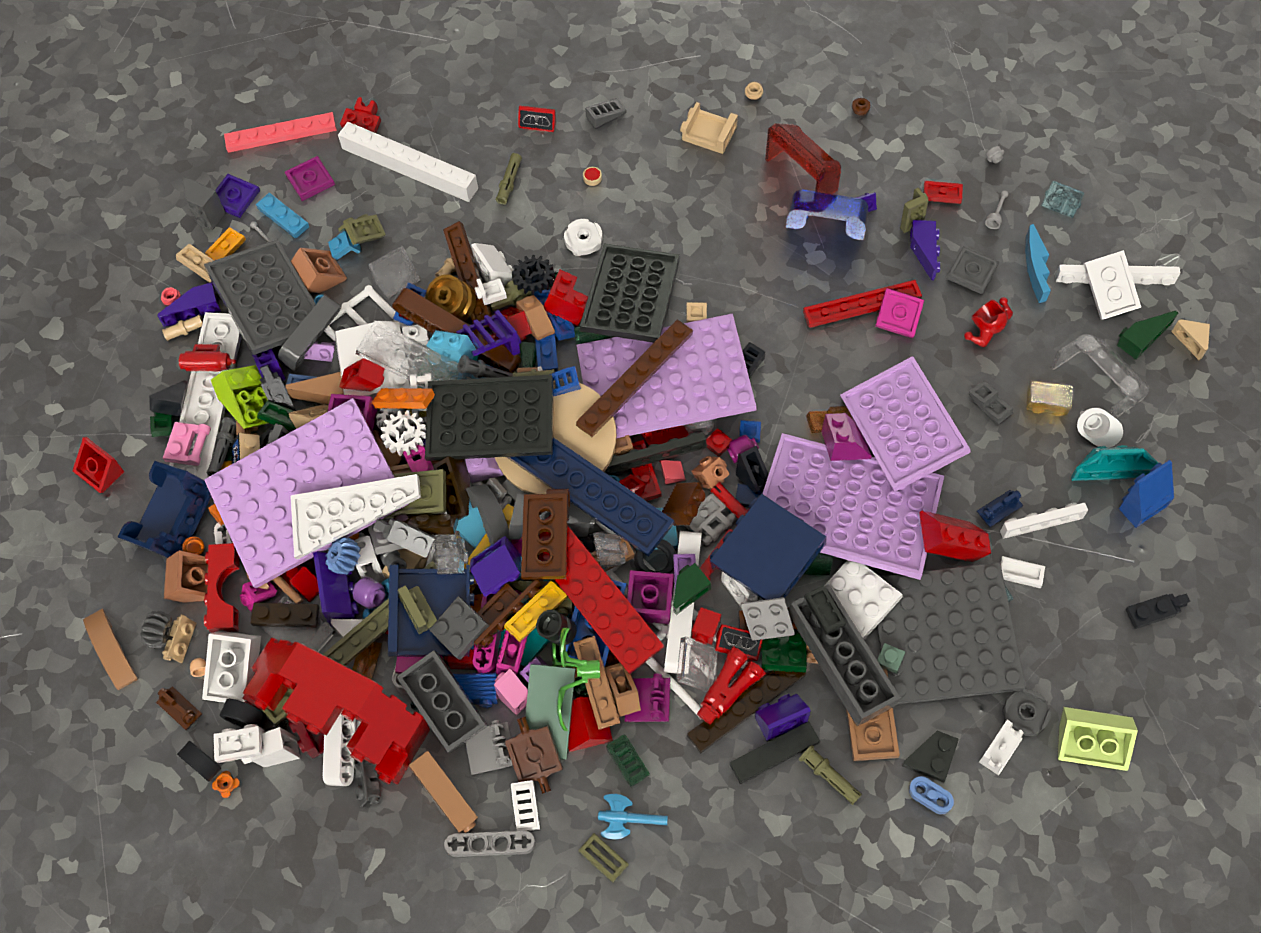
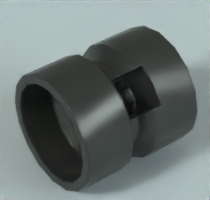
M555 610L544 611L539 616L536 624L539 635L559 646L562 628H570L566 636V645L573 641L577 632L574 621Z

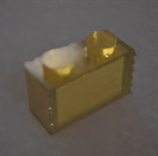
M1031 380L1027 389L1026 409L1034 413L1048 412L1055 416L1068 415L1072 407L1073 386Z

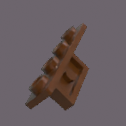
M535 579L520 595L506 583L477 612L490 625L474 641L475 646L479 650L483 646L485 648L489 646L494 640L493 636L498 631L505 629L504 624L525 606L529 599H532L541 591L540 588L542 586L538 579Z

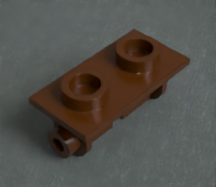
M173 686L170 689L162 688L159 690V699L156 703L185 730L202 715Z

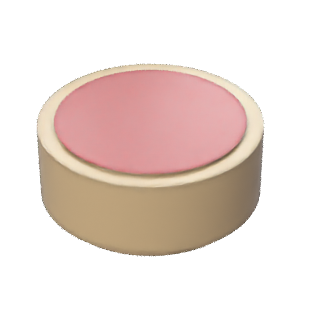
M588 167L583 172V180L587 185H598L602 180V172L597 167Z

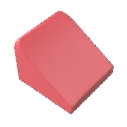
M661 461L665 485L686 481L681 461Z

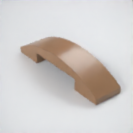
M104 609L84 618L83 622L89 638L116 689L119 691L138 680L131 663L127 660L112 630V625Z

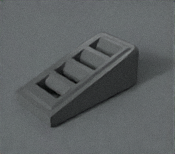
M617 98L585 108L586 117L595 128L627 113Z

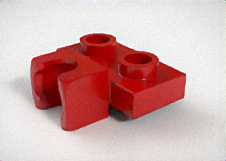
M359 97L354 106L355 110L345 109L340 125L343 128L347 122L377 133L381 123L380 116H376L378 106L374 100H371L369 105L365 106L362 98Z

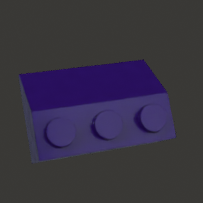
M314 552L321 609L330 627H333L331 619H356L359 609L357 602L353 601L354 582H350L349 577L353 572L350 571L348 575L332 572V570L328 569V565L325 564L327 553Z

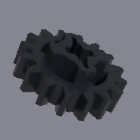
M532 255L531 259L524 256L525 261L518 260V265L513 266V284L517 285L518 290L524 289V294L528 293V291H531L532 295L535 294V291L541 294L543 288L549 290V284L553 285V278H555L553 264L549 265L548 259L543 261L542 256L538 259L535 258V255Z

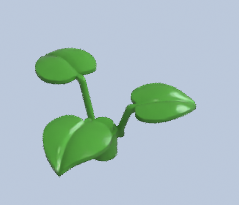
M570 628L561 629L560 647L552 642V666L577 668V677H582V679L565 685L558 690L557 715L560 726L564 731H568L562 719V702L565 691L582 683H588V679L600 678V660H579L568 656L566 652V636Z

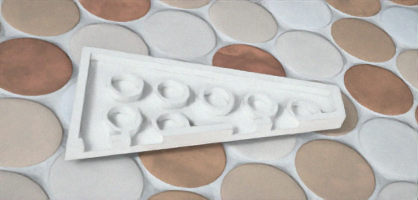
M415 474L291 495L294 558L298 560L421 498L419 476Z

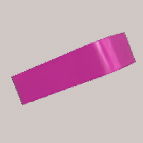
M491 593V594H489V595L486 596V597H484V595H483L481 608H482L495 594H492V593ZM498 631L493 636L494 640L486 648L483 646L479 650L475 646L473 665L478 673L495 672L501 631Z

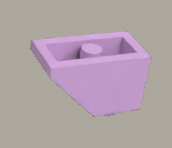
M495 458L465 459L471 483L504 475Z

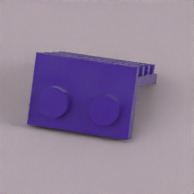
M499 310L495 311V315L491 317L486 315L484 320L478 321L476 319L473 321L474 324L467 326V324L462 325L463 329L456 331V334L468 335L477 347L476 350L472 351L473 356H477L502 344L506 346L513 356L520 353V337ZM488 325L499 340L494 341L483 326ZM477 329L488 344L484 346L472 331Z

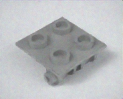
M752 594L749 596L748 602L741 603L752 640L795 635L785 597L761 600L756 594Z
M494 720L490 726H487L465 742L471 775L513 766L505 744V740L511 738L508 722L500 723V720Z

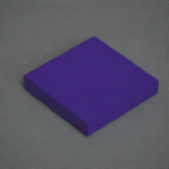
M227 174L215 191L225 212L240 218L258 195L260 188L245 180Z

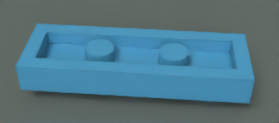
M268 193L256 203L258 210L295 239L309 228L307 221L271 193Z

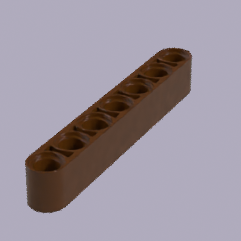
M403 288L392 304L396 312L434 334L435 330L456 333V331L463 329L462 325L467 324L408 288ZM477 329L472 331L484 346L488 344ZM503 345L479 354L477 361L482 360L485 364L510 373L515 372L521 363V357L518 354L513 356Z

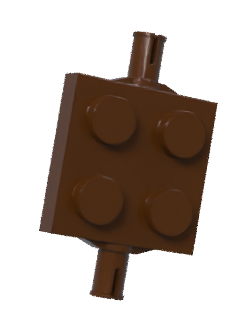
M526 716L517 719L521 733L505 740V744L518 782L538 781L543 794L551 791L547 777L554 772L563 770V766L549 725L538 729H530Z

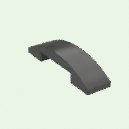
M486 484L466 488L472 508H478L490 544H494L504 536L508 538L509 528L504 513L490 488Z

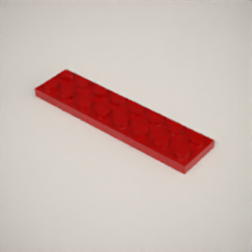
M568 526L566 579L554 580L630 675L663 649L664 645ZM542 532L539 539L546 541L551 537V534L549 532ZM543 552L539 555L538 559L543 562L547 561L550 558V554Z

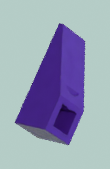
M913 220L910 229V248L930 279L935 280L936 273L940 272V261H937V257L940 254V245H937L940 230L936 229V221Z
M212 282L192 287L159 312L157 316L163 327L173 326L180 320L185 321L199 314L203 317L205 312H221L218 294Z

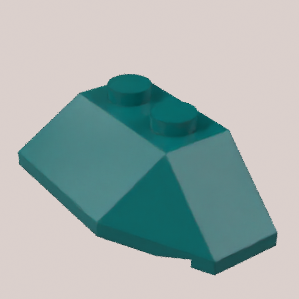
M1126 445L1114 448L1099 446L1093 448L1076 467L1071 476V481L1137 478L1143 473L1145 475L1149 474L1150 470L1158 462L1144 448L1128 447Z

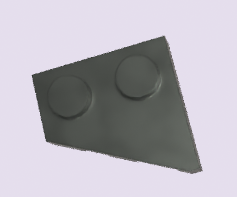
M936 731L904 760L902 767L944 783L959 739Z

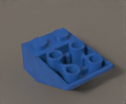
M1170 460L1163 465L1161 463L1156 464L1149 474L1145 475L1143 473L1133 481L1135 484L1128 489L1129 493L1122 498L1123 503L1119 510L1135 528L1167 508L1174 499L1172 462Z

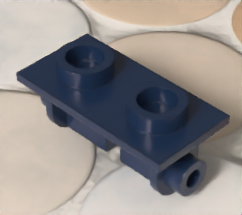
M1009 490L976 512L991 527L1023 507V504L1019 501L1021 494L1017 490Z

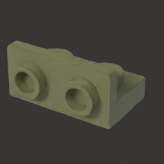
M919 188L914 189L913 199L904 204L900 226L904 233L910 231L913 220H925L928 197Z
M364 214L357 219L353 217L348 218L338 228L339 232L347 231L353 245L380 239L386 235L376 214L371 216Z
M405 585L398 589V597L418 634L430 629L437 619L420 588L416 586L408 590Z

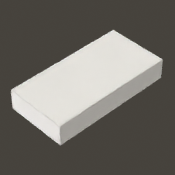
M1002 556L1000 564L1004 580L1036 588L1042 587L1045 566Z

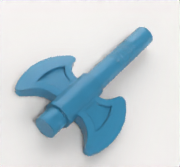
M619 794L605 795L604 799L610 804L611 810L599 811L598 820L610 822L609 827L601 832V836L608 839H620L631 833L629 829L623 826V823L667 825L668 816L628 813L624 811L626 807L632 806L633 803L627 797Z

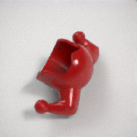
M1002 297L999 303L992 299L979 308L971 316V319L979 328L980 335L973 336L971 332H966L964 338L971 340L980 347H986L993 335L1001 332L1013 315V311L1007 304L1008 299Z

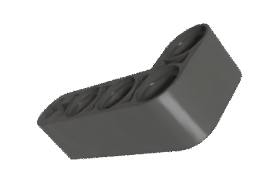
M323 295L279 350L278 360L293 371H296L302 364L308 350L336 317L342 306L327 295Z

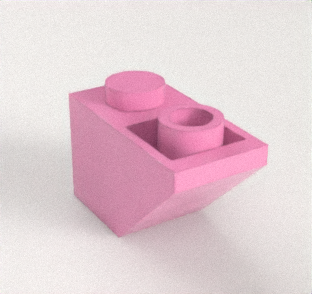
M511 669L506 673L502 672L495 679L494 687L497 696L514 714L518 715L526 707L528 689Z

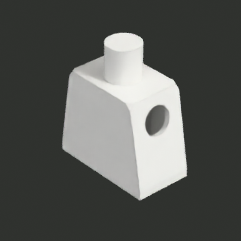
M360 532L359 538L354 541L361 548L359 552L361 557L358 558V564H356L361 579L370 577L377 582L384 581L385 577L382 573V567L378 555L375 553L371 538L366 536L365 533Z
M281 727L262 734L263 755L244 758L242 761L244 764L255 762L262 767H269L300 759L297 737Z

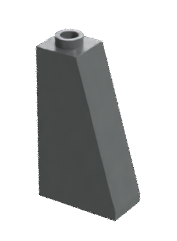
M517 493L509 526L508 539H522L524 494ZM570 503L569 528L577 537L588 536L589 528L594 529L595 519L573 503ZM548 511L541 513L540 519L545 520L551 513Z

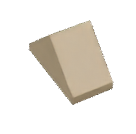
M1180 319L1174 326L1172 333L1198 360L1202 359L1208 349L1210 324Z

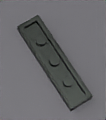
M808 721L731 761L730 766L740 784L807 750L811 745L814 746L820 743V739Z

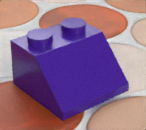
M787 694L780 697L778 702L772 705L766 703L760 706L758 711H756L755 719L766 742L808 722L811 710L798 694L792 696Z

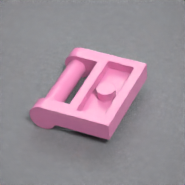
M175 422L163 456L164 461L199 466L201 461L200 454L211 427L206 424L195 425ZM198 434L192 454L188 456L194 436Z

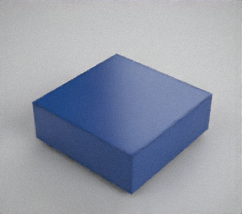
M741 420L740 436L747 435L750 439L754 438L756 443H760L761 422Z

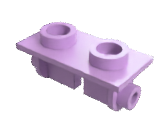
M316 341L308 350L304 359L332 362L335 342H321V344H318V341Z

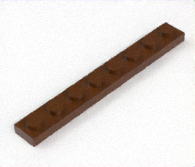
M677 319L576 421V426L593 437L692 336L693 330Z

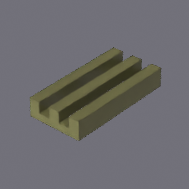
M595 833L578 850L612 883L629 866L623 858ZM595 841L621 866L618 868L591 843ZM589 848L615 873L612 875L586 849Z

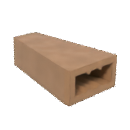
M429 751L425 752L408 766L458 832L463 830L467 833L476 825L474 821L478 817Z

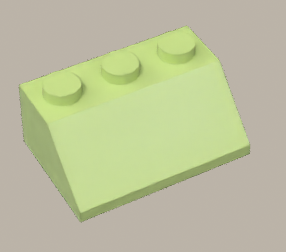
M1064 707L1059 725L1058 760L1128 771L1138 732L1133 717Z

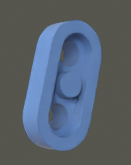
M916 777L909 785L911 797L933 812L946 814L953 807L954 799L951 793L928 778ZM922 787L924 793H918L916 788ZM937 800H943L944 806H939Z

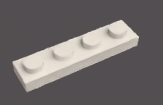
M1071 503L1065 506V508H1051L1045 511V513H1031L1021 519L1011 518L1005 521L1000 532L1003 539L1080 520L1084 518L1088 508L1085 503Z

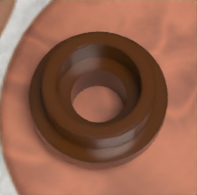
M857 98L852 103V109L856 115H865L870 110V102L865 98Z

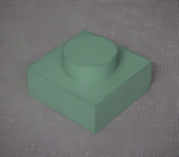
M884 643L877 661L883 669L897 674L905 656V651Z

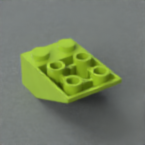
M256 365L222 371L211 379L218 400L243 429L268 424V422L257 418L258 412L268 399L261 387V376Z

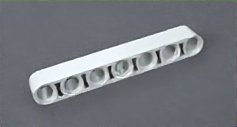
M680 531L678 554H695L696 564L699 566L702 533ZM673 589L664 672L687 675L694 603L675 615L673 612L675 589Z

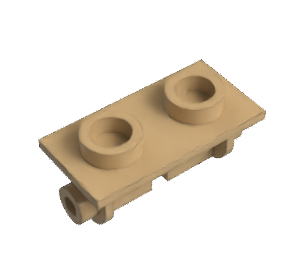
M184 615L177 617L173 621L169 635L173 638L172 640H167L165 649L162 652L164 655L163 659L169 661L174 659L179 663H183L196 626L194 621Z

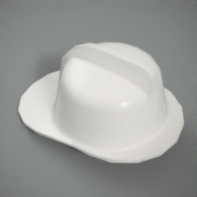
M1090 408L1080 412L1077 429L1083 437L1098 447L1106 446L1110 448L1120 442L1123 436L1122 424L1115 417L1101 408Z

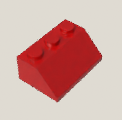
M923 510L919 512L925 552L975 562L991 554L988 533L973 523Z

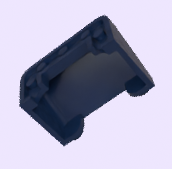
M154 461L149 472V479L153 484L157 485V488L140 523L134 521L125 523L118 538L168 558L179 550L183 551V542L188 537L193 536L210 501L211 494L203 479L188 471Z

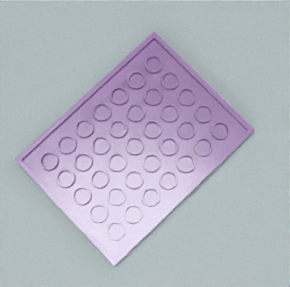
M733 314L684 323L693 330L692 336L613 416L617 428V438L757 410ZM668 326V327H663L661 335H662L670 326ZM613 337L578 344L577 350L583 384L602 396L653 342Z
M354 398L211 475L204 479L253 587L258 588L314 557V552H323L332 546L331 542L298 560L294 558L291 495L395 477ZM397 509V510H395V511H393V512H391V513H389V514H387V515L381 517V519H383V518L387 517L388 515H390V514H392V513L398 511L399 509ZM376 520L343 536L342 538H349L350 536L376 523Z
M782 433L763 495L827 536L826 545L820 553L920 580L927 552L924 549L919 512L923 510L936 513L944 476L930 473L894 492L875 457L863 460L831 461L825 444Z

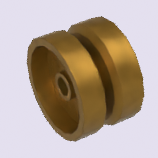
M441 275L435 278L426 290L425 299L462 321L467 320L476 307V295L473 288L452 275Z

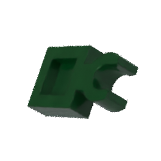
M153 412L154 416L150 417L152 437L171 435L173 429L172 416Z

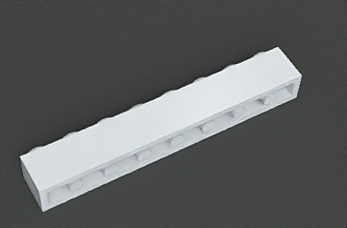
M347 122L338 134L342 149L462 200L470 202L478 190L475 174L355 124Z

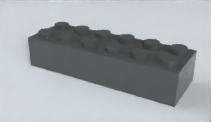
M828 584L825 587L846 621L844 627L825 635L804 597L792 602L788 611L791 620L856 726H859L895 707L901 698Z

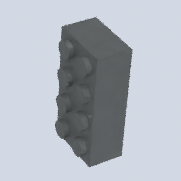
M433 650L396 677L448 753L453 752L488 726L438 652Z

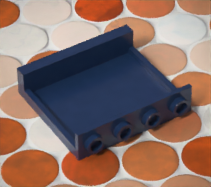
M761 494L758 499L755 498L750 503V510L746 515L739 517L736 522V528L725 535L722 546L712 552L710 564L712 569L718 568L763 600L786 598L826 545L827 536Z
M389 565L388 657H425L433 650L438 652L440 656H454L429 629L418 634L398 597V589L405 585L408 590L418 586L438 620L458 596L463 598L470 606H474V593H470V585H474V576L470 572V565H466V569H399L398 565ZM470 650L464 656H469Z

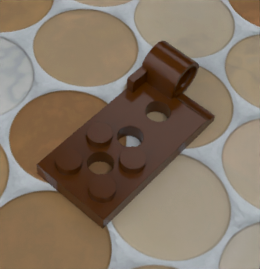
M547 489L546 494H524L522 580L566 579L567 532L570 510L569 489ZM548 511L552 515L548 520L540 519L541 513ZM542 532H549L551 534V537L546 541L539 539ZM547 552L550 554L549 560L540 561L538 559L539 555Z

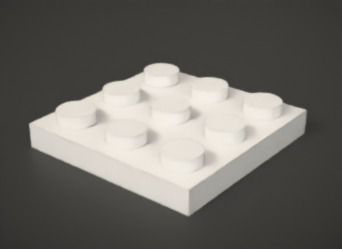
M849 560L825 584V586L830 585L864 640L903 597L898 590L867 566Z

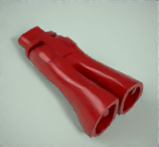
M734 646L729 650L719 675L707 691L703 701L700 703L702 707L697 712V715L709 725L716 718L719 719L748 687L759 681L766 674L758 664L749 661L731 686L728 687L733 676L748 660L746 654Z

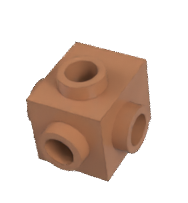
M711 456L701 459L700 464L691 471L701 487L707 489L716 487L715 485L719 482L723 483L724 479L729 475L725 461L720 457Z

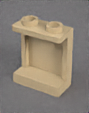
M696 102L694 108L691 107L688 112L687 121H683L681 125L682 140L723 154L737 128L738 115L731 113L728 119L701 110L700 103Z

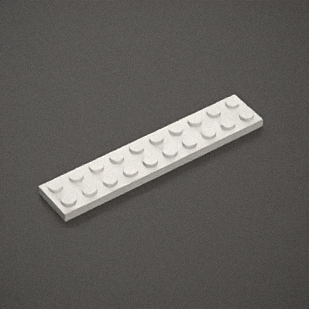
M205 312L198 344H219L220 352L228 353L231 359L237 360L242 335L231 315L227 313ZM231 364L229 370L235 369V364ZM191 371L179 422L195 425L206 424L211 427L209 435L206 436L200 454L201 461L199 466L171 462L169 465L188 471L204 480L210 477L206 472L218 442L216 435L221 431V421L224 418L226 408L218 400L211 383V379L221 372ZM198 434L194 436L188 456L192 454Z

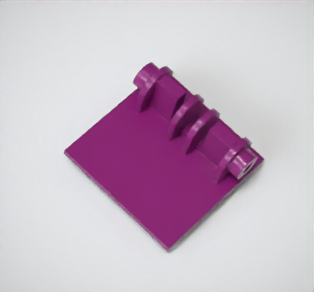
M653 674V678H632L638 691L641 711L625 715V722H669L671 678H662V674Z

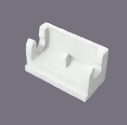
M1006 720L979 761V763L997 775L1001 773L1023 739V731H1015L1012 728L1013 723L1009 720Z

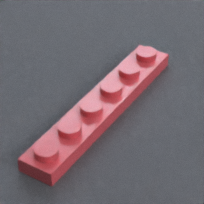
M333 112L226 133L224 137L226 149L229 153L337 130Z

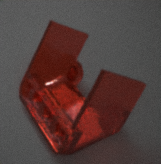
M775 123L768 128L765 160L768 162L785 151L817 180L813 202L815 206L838 190L841 175L840 163L810 139L798 125Z

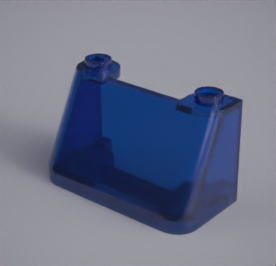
M798 190L793 194L785 228L800 229L806 224L808 216L811 215L847 221V235L854 239L864 240L868 216V204L865 200L808 190Z

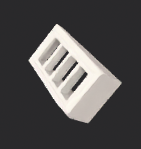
M534 781L512 783L511 792L517 831L540 830ZM530 790V793L517 795V792ZM531 799V803H518V801ZM527 809L533 810L531 813L520 814L519 812ZM534 818V822L521 824V820Z

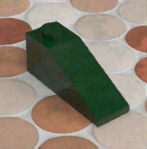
M1175 310L1135 322L1130 328L1125 327L1118 336L1120 340L1117 346L1137 360L1174 322L1178 312Z

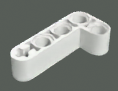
M341 713L327 736L324 735L323 781L329 786H348L354 778V758L350 756L351 752L346 746L355 733L356 719L354 718L353 721H350L343 717Z

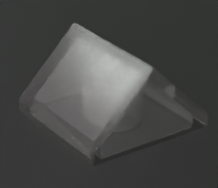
M402 245L368 264L374 282L387 299L402 291L403 288H406L408 283L414 284L421 280Z

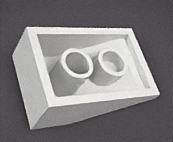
M225 631L209 634L202 700L225 703L226 699L231 698L245 702L242 699L244 696L243 691L255 674L251 668L259 657L261 636Z

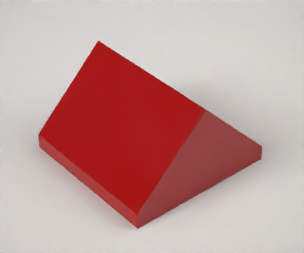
M83 437L72 471L99 493H104L125 471L111 455L88 437Z
M578 697L574 699L569 735V752L613 741L610 727L598 729L590 698Z

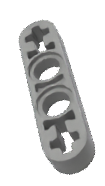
M528 831L456 833L446 838L444 847L447 853L453 857L519 855L532 852L536 843L534 836ZM504 837L508 840L507 847L502 850L495 847L496 840ZM511 837H515V842H521L523 837H527L531 843L527 844V848H523L521 844H514L515 849H512ZM477 838L485 841V846L479 851L472 848V843ZM465 839H468L469 851H465V846H458L457 851H453L452 847H449L450 844L454 843V840H457L459 844H466Z

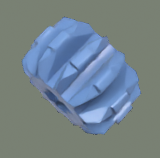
M341 537L333 541L332 546L328 548L329 551L326 554L327 560L325 564L328 565V569L332 570V572L348 575L350 571L354 570V566L358 564V558L361 557L359 554L361 548L354 540Z

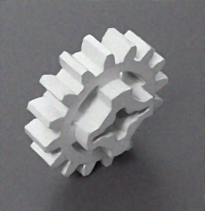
M409 410L405 412V415H402L400 411H398V416L396 417L391 414L390 421L384 420L386 427H381L383 434L380 436L382 441H384L385 447L389 448L391 453L397 450L399 456L403 454V451H406L407 455H410V450L412 449L417 452V446H423L422 439H426V425L423 419L419 418L417 413H413L411 416ZM411 423H413L414 425H416L417 429H415V427L411 426ZM391 437L396 439L397 443L393 442Z

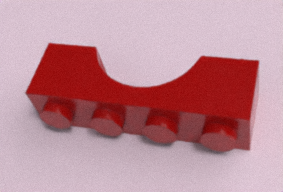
M233 543L208 545V552L205 554V561L208 565V572L205 573V584L208 585L204 596V603L207 606V614L204 615V626L211 633L217 631L239 632V610L224 601L222 588L227 577L240 569V557Z

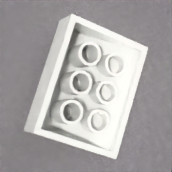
M377 321L335 331L341 379L344 369L362 358L385 368L383 374L384 382L380 387L372 391L343 389L344 395L371 396L374 399L381 388H410L399 322Z

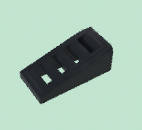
M751 342L742 351L744 360L747 359L752 362L750 364L745 361L749 378L765 359V351Z

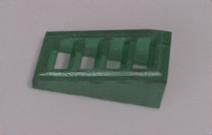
M521 342L519 346L522 367H535L537 356L536 344Z
M625 734L606 745V750L630 787L650 775ZM622 745L626 746L617 753L615 752V750L621 747ZM630 752L631 755L625 758L624 760L621 761L619 759L623 755ZM635 760L636 763L625 769L624 766ZM638 768L641 769V772L637 773L633 777H630V773H632Z

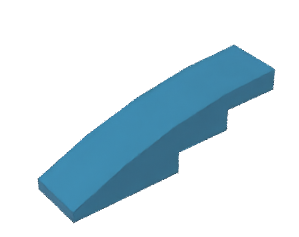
M1034 224L1029 226L1026 234V263L1032 288L1038 302L1042 303L1047 301L1051 291L1046 282L1050 274L1046 266L1049 253Z

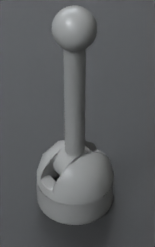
M1007 191L1001 192V199L995 213H990L986 218L985 225L990 229H998L1002 223V217L999 212L1004 199L1008 197Z

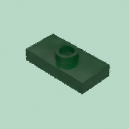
M267 400L257 414V418L273 425H282L291 432L296 430L289 417V413L294 412L291 409Z

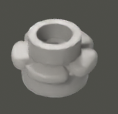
M999 146L993 147L986 153L987 160L998 163L1003 159L1005 151L1001 150Z

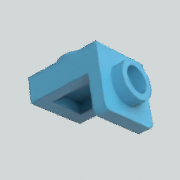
M343 231L328 242L332 258L336 260L351 250L358 254L361 252L360 244L353 245L347 231Z

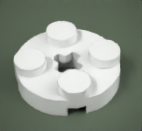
M588 219L575 220L568 225V229L564 233L565 245L575 256L591 254L601 248L603 240L601 227L595 222H589ZM582 234L588 236L586 239H580Z

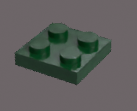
M795 633V635L763 639L761 644V668L768 671L806 672V642L801 634Z

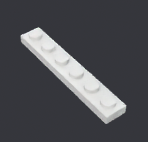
M1059 265L1055 275L1056 282L1089 284L1084 265ZM1129 266L1134 284L1170 285L1175 284L1180 275V267Z

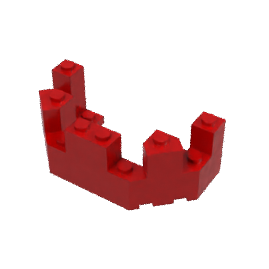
M271 638L251 669L255 674L243 691L244 696L242 699L247 704L265 711L268 708L274 711L288 688L293 690L282 708L287 714L286 718L297 725L299 722L307 725L306 729L315 735H318L320 732L327 736L340 713L350 721H353L354 718L359 720L361 723L346 747L351 752L350 756L359 762L366 760L376 764L375 770L379 774L378 778L387 784L391 782L399 784L430 731L422 715L415 711L412 715L406 710L407 704L394 695L388 697L382 693L384 688L378 683L299 642L292 644L288 640L280 639L278 642L277 639Z

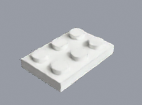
M1124 250L1083 263L1100 320L1141 308Z

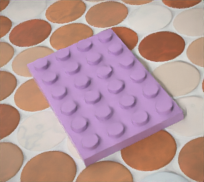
M913 356L840 395L894 492L971 453L969 446Z

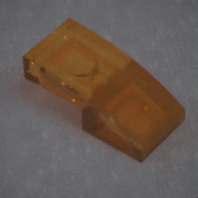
M846 406L830 407L827 411L808 412L806 418L811 433H821L825 414L846 413L852 418Z

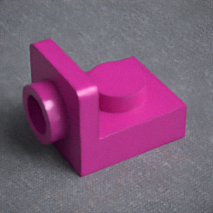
M251 581L243 584L240 600L244 606L248 607L250 612H252L253 603H260L276 596L277 590L270 581L268 582L269 589L255 588Z

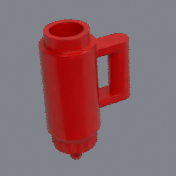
M195 344L192 351H185V353L179 355L180 369H185V371L221 372L229 370L230 365L236 363V360L231 359L228 353L220 352L219 344Z

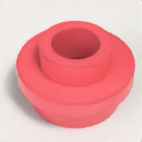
M171 287L163 290L161 294V300L166 306H169L181 297L180 292Z

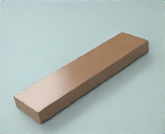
M592 636L573 642L579 660H600V678L588 679V683H585L598 729L621 723L596 637Z

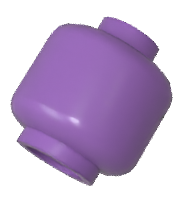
M364 577L354 585L353 598L362 606L373 609L383 603L385 588L372 578Z

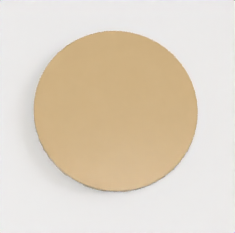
M559 379L560 385L564 386L563 379ZM554 380V381H553V389H556L557 387H556V383H555V380ZM580 383V390L553 396V437L605 472L615 453L617 438L615 420L612 417L593 437L576 426V421L601 397L596 391ZM495 457L504 476L520 490L528 494H546L547 489H551L507 457Z

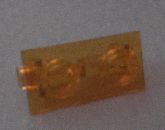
M373 642L355 658L352 670L372 680L382 643Z

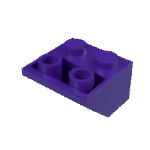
M506 536L470 560V570L484 597L491 593H497L502 588V585L508 581L513 582L521 573V554Z

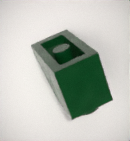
M696 563L691 566L686 565L677 575L673 603L675 615L711 590V582Z

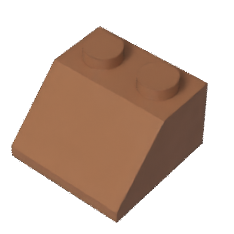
M299 248L291 260L308 292L322 293L347 279L337 261L332 258L330 251Z
M179 550L166 559L164 599L182 603L204 601L208 585L205 584V573L208 572L205 556Z

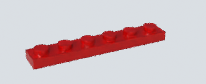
M916 280L804 307L803 314L808 327L811 328L879 311L886 288L920 299L922 294Z

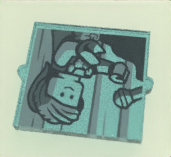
M1053 181L1049 190L1045 192L1046 197L1041 206L1073 218L1077 208L1081 206L1080 202L1085 192Z

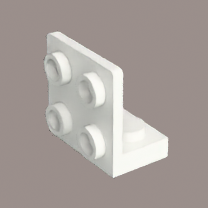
M250 724L244 726V729L236 730L229 728L222 730V733L214 734V761L221 763L263 755L262 734L266 731L258 725Z

